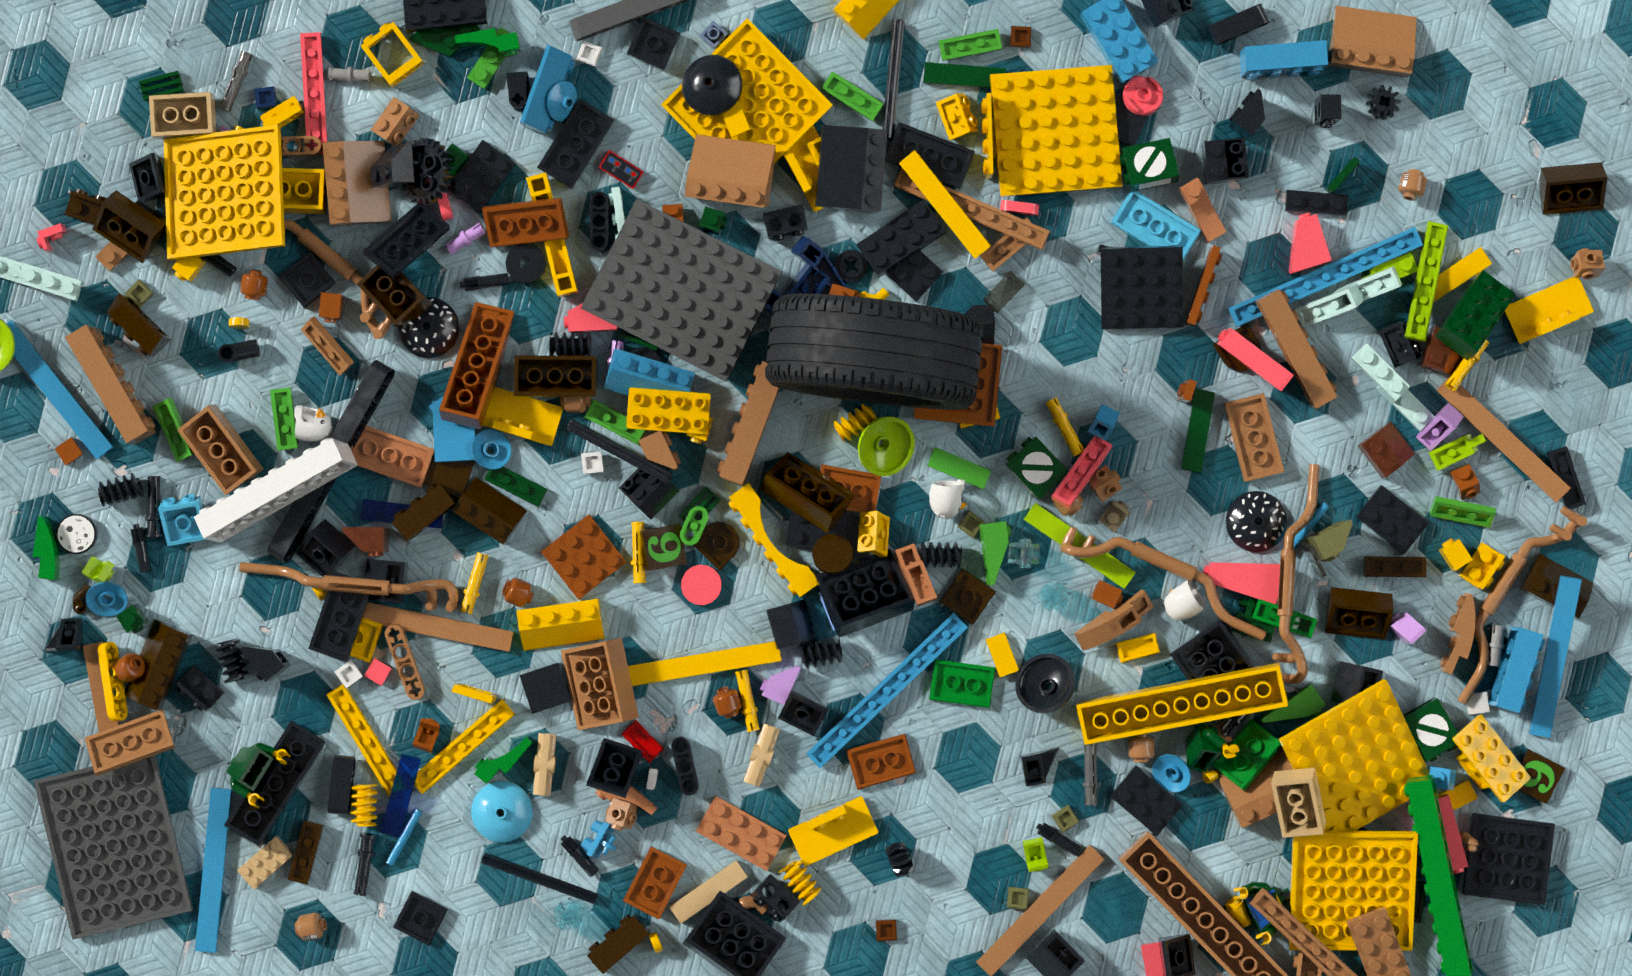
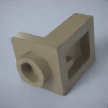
M1114 500L1098 520L1110 530L1116 532L1125 518L1131 513L1127 510L1129 506L1121 500L1118 502Z

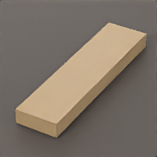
M735 860L673 903L669 908L681 924L709 905L719 891L726 893L748 876L738 861Z

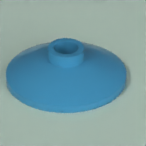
M559 81L549 90L546 99V109L553 120H567L577 104V91L572 83Z
M487 429L475 436L471 451L473 458L481 467L494 470L501 468L508 462L511 456V445L503 433L498 430ZM487 447L491 448L492 454L486 452Z
M112 582L97 583L86 594L88 608L99 616H115L121 613L127 605L128 598L125 590Z
M1165 754L1158 757L1153 763V777L1162 788L1170 792H1180L1187 788L1191 781V772L1188 765L1181 758L1172 754Z

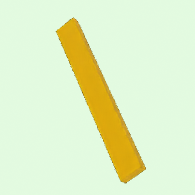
M775 641L631 665L628 666L632 686L778 662L781 661L780 649L776 648Z

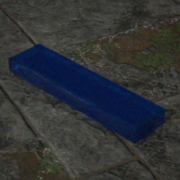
M363 499L361 519L391 523L395 520L393 516L402 509L406 511L411 505ZM444 514L428 527L442 529Z
M401 754L382 821L381 833L400 837L421 758Z

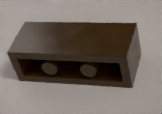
M433 484L426 490L427 494L424 497L420 498L418 496L410 502L411 507L406 511L402 509L393 516L395 520L391 523L407 542H410L456 505V501L442 484Z
M635 913L631 917L627 914L619 921L621 925L616 930L612 927L603 935L605 939L601 943L596 941L588 948L590 952L587 954V957L602 974L650 934L648 928Z

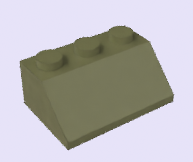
M1351 520L1339 521L1305 537V541L1315 560L1329 562L1340 557L1338 553L1344 550L1353 524Z

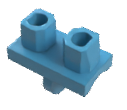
M597 820L593 822L591 830L597 833L595 839L586 837L581 844L587 851L586 854L588 856L599 859L601 853L607 855L610 849L616 851L617 846L613 844L616 837L612 835L615 829L611 828V823Z

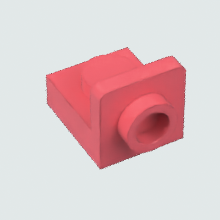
M60 223L37 231L39 235L37 242L40 249H44L46 252L52 251L48 239L56 241L63 238L62 234L67 233L65 225Z

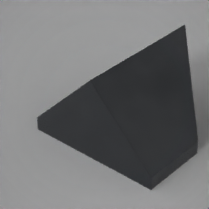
M973 305L965 314L976 318L983 326L982 343L994 344V305Z
M82 618L61 619L59 627L43 651L83 649Z
M1059 747L1020 755L1026 787L1046 783V777Z

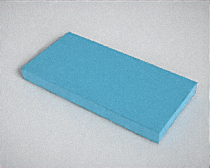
M1137 191L1129 192L1110 223L1146 246H1183V260L1201 232L1197 227Z

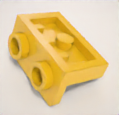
M956 93L936 102L949 140L978 131L976 127L977 120L970 110L969 98L964 93Z
M292 96L261 115L260 118L263 126L279 125L282 128L305 114L296 97Z
M879 511L860 513L858 552H871L879 557H887L890 517Z
M1481 542L1471 557L1473 560L1467 563L1459 574V577L1479 590H1483L1484 587L1487 589L1491 585L1493 574L1495 571L1498 572L1505 563L1503 561L1505 555L1499 554Z

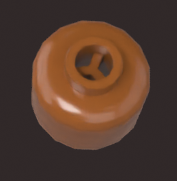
M250 269L249 273L242 275L240 292L245 295L244 298L261 300V297L267 293L268 278L262 275L261 270Z
M515 577L506 581L502 595H504L506 602L517 607H523L526 603L529 604L531 602L534 592L531 591L532 587L529 582Z
M135 653L124 655L115 664V673L124 682H133L145 672L143 658Z
M728 686L718 689L716 691L717 694L712 699L718 715L730 718L739 714L742 702L737 690L729 689Z

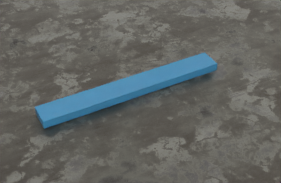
M10 320L7 325L11 329L15 340L13 356L97 460L100 459L114 446L14 321Z
M1560 575L1529 730L1530 735L1548 738L1551 736L1582 582L1580 578Z
M211 787L195 951L217 952L228 829L225 828L224 824L230 816L232 789Z

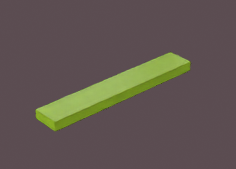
M1431 221L1427 222L1404 338L1420 342L1426 341L1448 225Z
M1034 503L1023 519L1059 545L1062 544L1070 526L1037 503ZM1076 532L1072 545L1083 547L1087 538ZM1109 553L1090 558H1080L1123 589H1125L1136 573Z

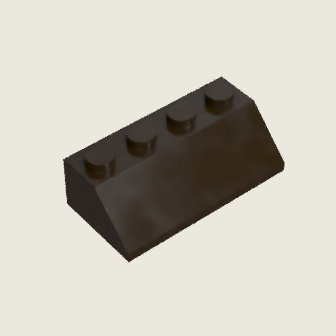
M514 355L513 396L596 397L598 382L597 356Z
M789 452L765 474L761 491L826 533L839 522L854 498L853 493Z
M155 619L140 653L145 662V672L135 681L128 682L125 696L156 711L162 710L193 634Z

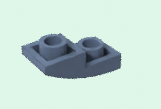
M712 21L701 33L700 37L716 50L729 37V34L716 22Z

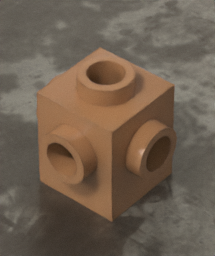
M1585 248L1577 251L1570 262L1575 278L1587 280L1599 277L1605 269L1602 250Z
M1107 465L1096 471L1088 482L1101 502H1104L1122 489L1118 482L1121 480L1120 476L1115 470L1111 471Z
M612 798L611 804L606 810L605 821L612 824L611 828L623 831V828L631 830L637 818L638 806Z

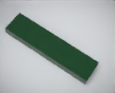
M925 62L923 83L991 89L990 74L1006 73V68Z
M1194 389L1181 470L1202 472L1215 392Z

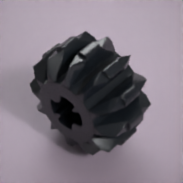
M1381 85L1379 90L1375 87L1372 89L1373 94L1369 93L1367 95V98L1371 101H1367L1365 105L1372 106L1368 113L1370 114L1375 111V119L1380 114L1382 120H1386L1387 115L1392 118L1394 112H1398L1400 109L1396 104H1400L1401 100L1395 99L1399 93L1395 92L1392 94L1391 86L1387 90H1385L1384 85ZM1381 100L1387 101L1385 105L1381 106L1379 104Z
M902 841L895 842L886 847L885 852L895 876H905L914 871L913 862L905 843Z

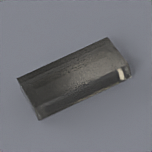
M1010 270L985 296L983 301L998 314L1025 284Z

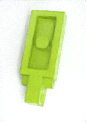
M1410 252L1373 267L1369 270V273L1373 275L1394 266L1399 278L1417 272L1418 268Z
M1468 434L1428 452L1436 471L1474 454L1478 451L1476 446L1486 440L1483 434L1473 438L1471 434Z

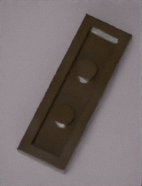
M1364 556V577L1426 578V557Z
M303 820L288 880L306 885L309 884L324 824Z

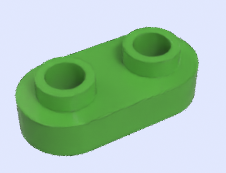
M696 506L689 511L680 531V539L684 544L694 545L699 541L709 518L705 508ZM697 512L702 514L701 520L695 519L694 515ZM688 531H692L694 533V537L692 539H688L686 537V533Z

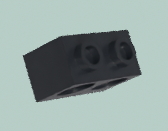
M1321 94L1314 100V125H1320V128H1332V125H1336L1341 120V95Z
M802 204L762 213L768 239L772 238L773 241L785 239L784 235L792 234L793 237L804 235V231L808 230ZM794 216L799 217L802 221L797 227L790 224V219ZM773 221L781 223L782 227L779 231L771 230L770 224Z
M772 874L765 877L750 894L753 897L754 903L759 907L765 908L768 916L779 923L786 919L800 903ZM763 888L770 891V897H766L763 894ZM778 902L784 904L785 911L779 910Z

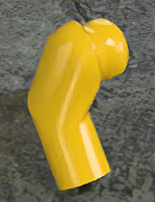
M882 288L876 294H867L866 291H863L859 296L885 300L889 293Z

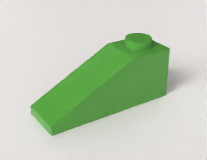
M1006 521L979 524L987 585L995 584L1009 542L1008 537H1011L1010 525H1007Z
M1308 684L1287 699L1288 706L1272 709L1260 717L1259 720L1266 723L1309 717L1311 715L1315 717L1323 711L1322 707L1326 704L1313 685Z

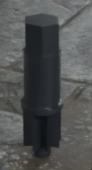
M508 273L463 278L464 282H460V288H465V291L510 285Z
M134 524L133 529L130 530L140 573L152 571L143 527H139V524Z
M1250 714L1229 717L1220 728L1222 730L1220 734L1224 738L1226 736L1231 737Z
M1045 822L1042 825L1038 823L1036 829L1039 830L1037 834L1049 840V842H1053L1074 856H1077L1082 847L1059 833L1057 829L1052 828Z
M564 835L560 838L562 840L561 845L570 854L569 856H572L589 877H592L599 871V868L585 854L581 846H578L570 836L567 838Z

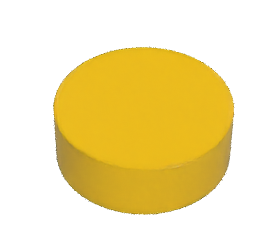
M244 317L230 318L229 328L247 329L249 328V319Z
M657 933L649 934L648 936L655 953L661 952L663 948Z

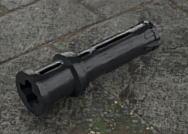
M148 476V515L145 517L147 521V534H145V538L164 537V534L161 533V518L158 510L161 498V476Z
M361 832L360 849L357 850V854L360 857L353 894L366 896L371 858L375 856L374 846L378 835Z

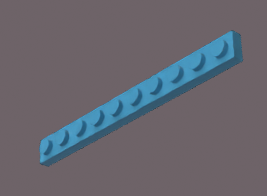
M1413 227L1228 308L1235 326L1238 327L1262 316L1255 301L1275 289H1280L1281 292L1284 291L1290 301L1288 304L1421 247L1423 243L1416 227Z
M955 613L950 615L806 753L809 758L821 768L968 627Z

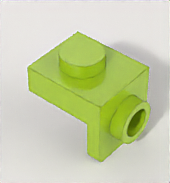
M92 556L84 567L82 574L96 583L109 581L114 573L112 570L114 564L110 561L102 562Z
M1043 838L1022 841L1028 871L1039 872L1049 868Z

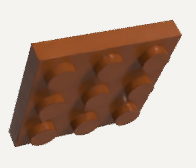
M590 514L541 551L578 600L627 563Z

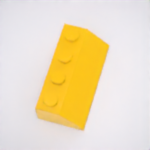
M841 0L833 9V13L864 40L899 0Z
M282 168L284 213L326 214L327 190L325 169Z
M599 599L516 610L524 651L605 639Z

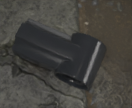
M254 339L234 344H224L218 350V357L225 363L260 357L258 341ZM231 348L233 356L230 359H225L223 352Z

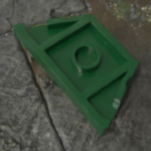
M479 25L420 31L415 32L409 40L412 43L419 44L451 58L463 47L457 46L455 35L481 30Z

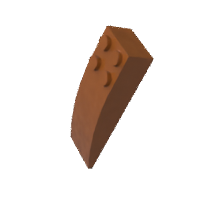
M475 302L439 408L442 420L481 429L504 357L514 311Z

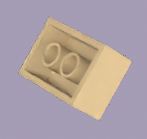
M211 92L149 96L151 137L161 140L217 132L215 95Z
M1305 768L1274 771L1271 785L1282 838L1324 834L1326 818L1316 769Z

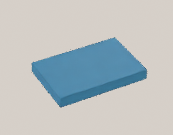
M432 401L435 463L475 461L471 451L472 442L475 438V428L442 420L439 412L442 401Z

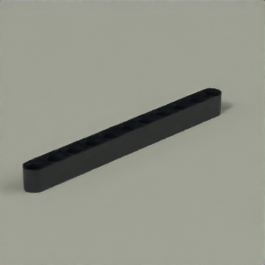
M379 360L372 362L330 438L347 443L350 448L353 446L354 449L395 375L394 369ZM337 477L292 503L268 546L267 552L283 563L291 560Z

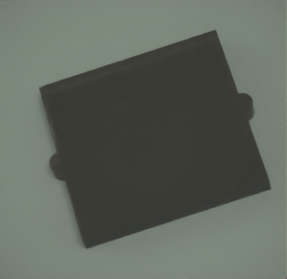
M1305 542L1301 545L1315 573L1321 577L1327 576L1313 546Z

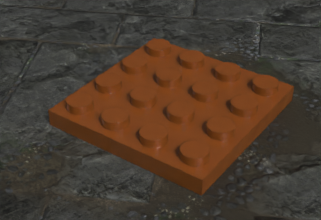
M982 343L981 355L979 356L980 367L979 372H977L978 384L977 389H975L976 399L972 405L961 410L914 408L913 419L994 427L1003 345Z

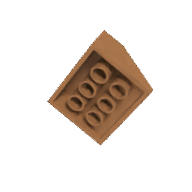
M1336 6L1328 66L1408 78L1413 70L1417 17Z
M696 134L687 173L685 197L761 208L768 207L776 145Z
M337 141L322 143L330 227L392 222L389 188H373V182L371 181L372 166L385 152L384 141Z
M622 638L561 650L578 730L639 718Z
M1283 747L1280 748L1245 792L1216 770L1219 775L1218 781L1239 827L1244 828L1277 813L1271 785L1274 771L1293 770Z

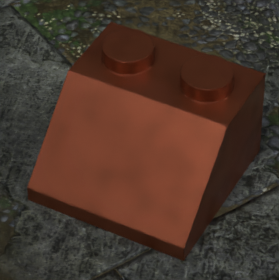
M1431 327L1419 367L1450 376L1463 360V357L1435 337L1440 327Z
M1391 421L1358 445L1381 478L1388 477L1415 454Z
M342 527V531L362 552H368V556H383V552H389V528Z

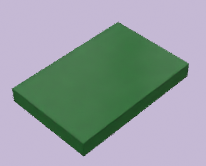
M934 659L929 700L990 708L995 667Z
M1252 719L1230 743V745L1235 744L1239 747V752L1235 753L1236 756L1226 758L1222 753L1212 765L1244 792L1282 747L1276 737Z

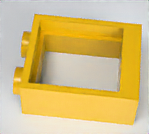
M388 22L379 28L380 32L376 35L366 37L361 47L393 88L423 66L424 62L395 23L392 22L390 24ZM394 31L413 58L388 75L370 51V48Z

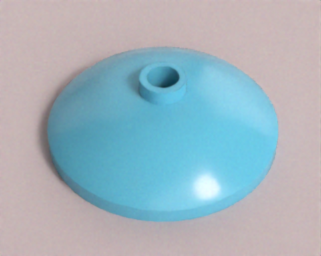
M496 781L483 787L475 796L471 808L472 821L478 832L494 842H509L520 837L528 829L533 815L532 803L528 794L517 784L508 781ZM498 809H502L504 811L503 816H498Z

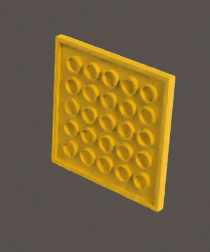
M748 18L711 55H720L729 59L740 71L743 87L739 101L750 126V131L732 138L722 114L716 116L703 115L688 105L683 96L682 84L661 104L694 139L696 134L776 145L774 164L833 107L830 101ZM712 79L706 81L707 86L712 84Z
M1112 65L990 74L1000 197L1122 187Z
M270 125L163 139L167 259L177 260L285 247L281 126Z
M1385 679L1279 738L1293 770L1316 769L1326 818L1324 831H1356L1410 800L1409 797H1406L1404 785H1406L1409 778L1430 774L1392 690Z
M1324 831V834L1293 837L1290 913L1329 950H1357L1346 920L1385 906L1401 950L1412 951L1418 833L1415 831ZM1289 941V950H1299L1291 941Z

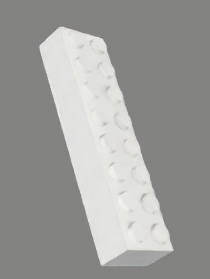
M327 438L321 441V445L305 450L302 456L289 459L285 462L286 465L281 468L277 467L270 470L265 477L252 480L251 485L238 488L234 491L233 495L217 500V504L201 509L199 514L194 516V519L202 537L221 543L358 466L349 445L333 438Z

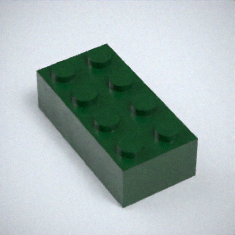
M1482 270L1472 279L1435 337L1468 361L1479 351L1515 296V293Z

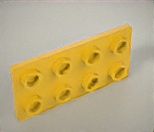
M987 93L986 97L982 98L981 112L985 114V119L982 122V134H986V139L982 142V151L987 157L983 162V174H987V179H992L993 159H997L991 93Z
M814 125L783 156L813 212H817L824 208L815 207L818 165L807 147L809 142L819 138Z
M1573 276L1509 304L1504 312L1518 343L1522 344L1593 313L1594 310L1580 278Z
M494 387L482 425L552 446L563 407L528 396H513L514 392Z
M631 387L629 388L626 427L629 429L708 434L711 394Z
M1482 714L1476 716L1453 737L1452 740L1462 751L1455 757L1480 790L1490 787L1502 803L1506 802L1530 780V775Z
M859 796L789 828L788 832L803 865L808 866L877 834L878 830L863 797Z

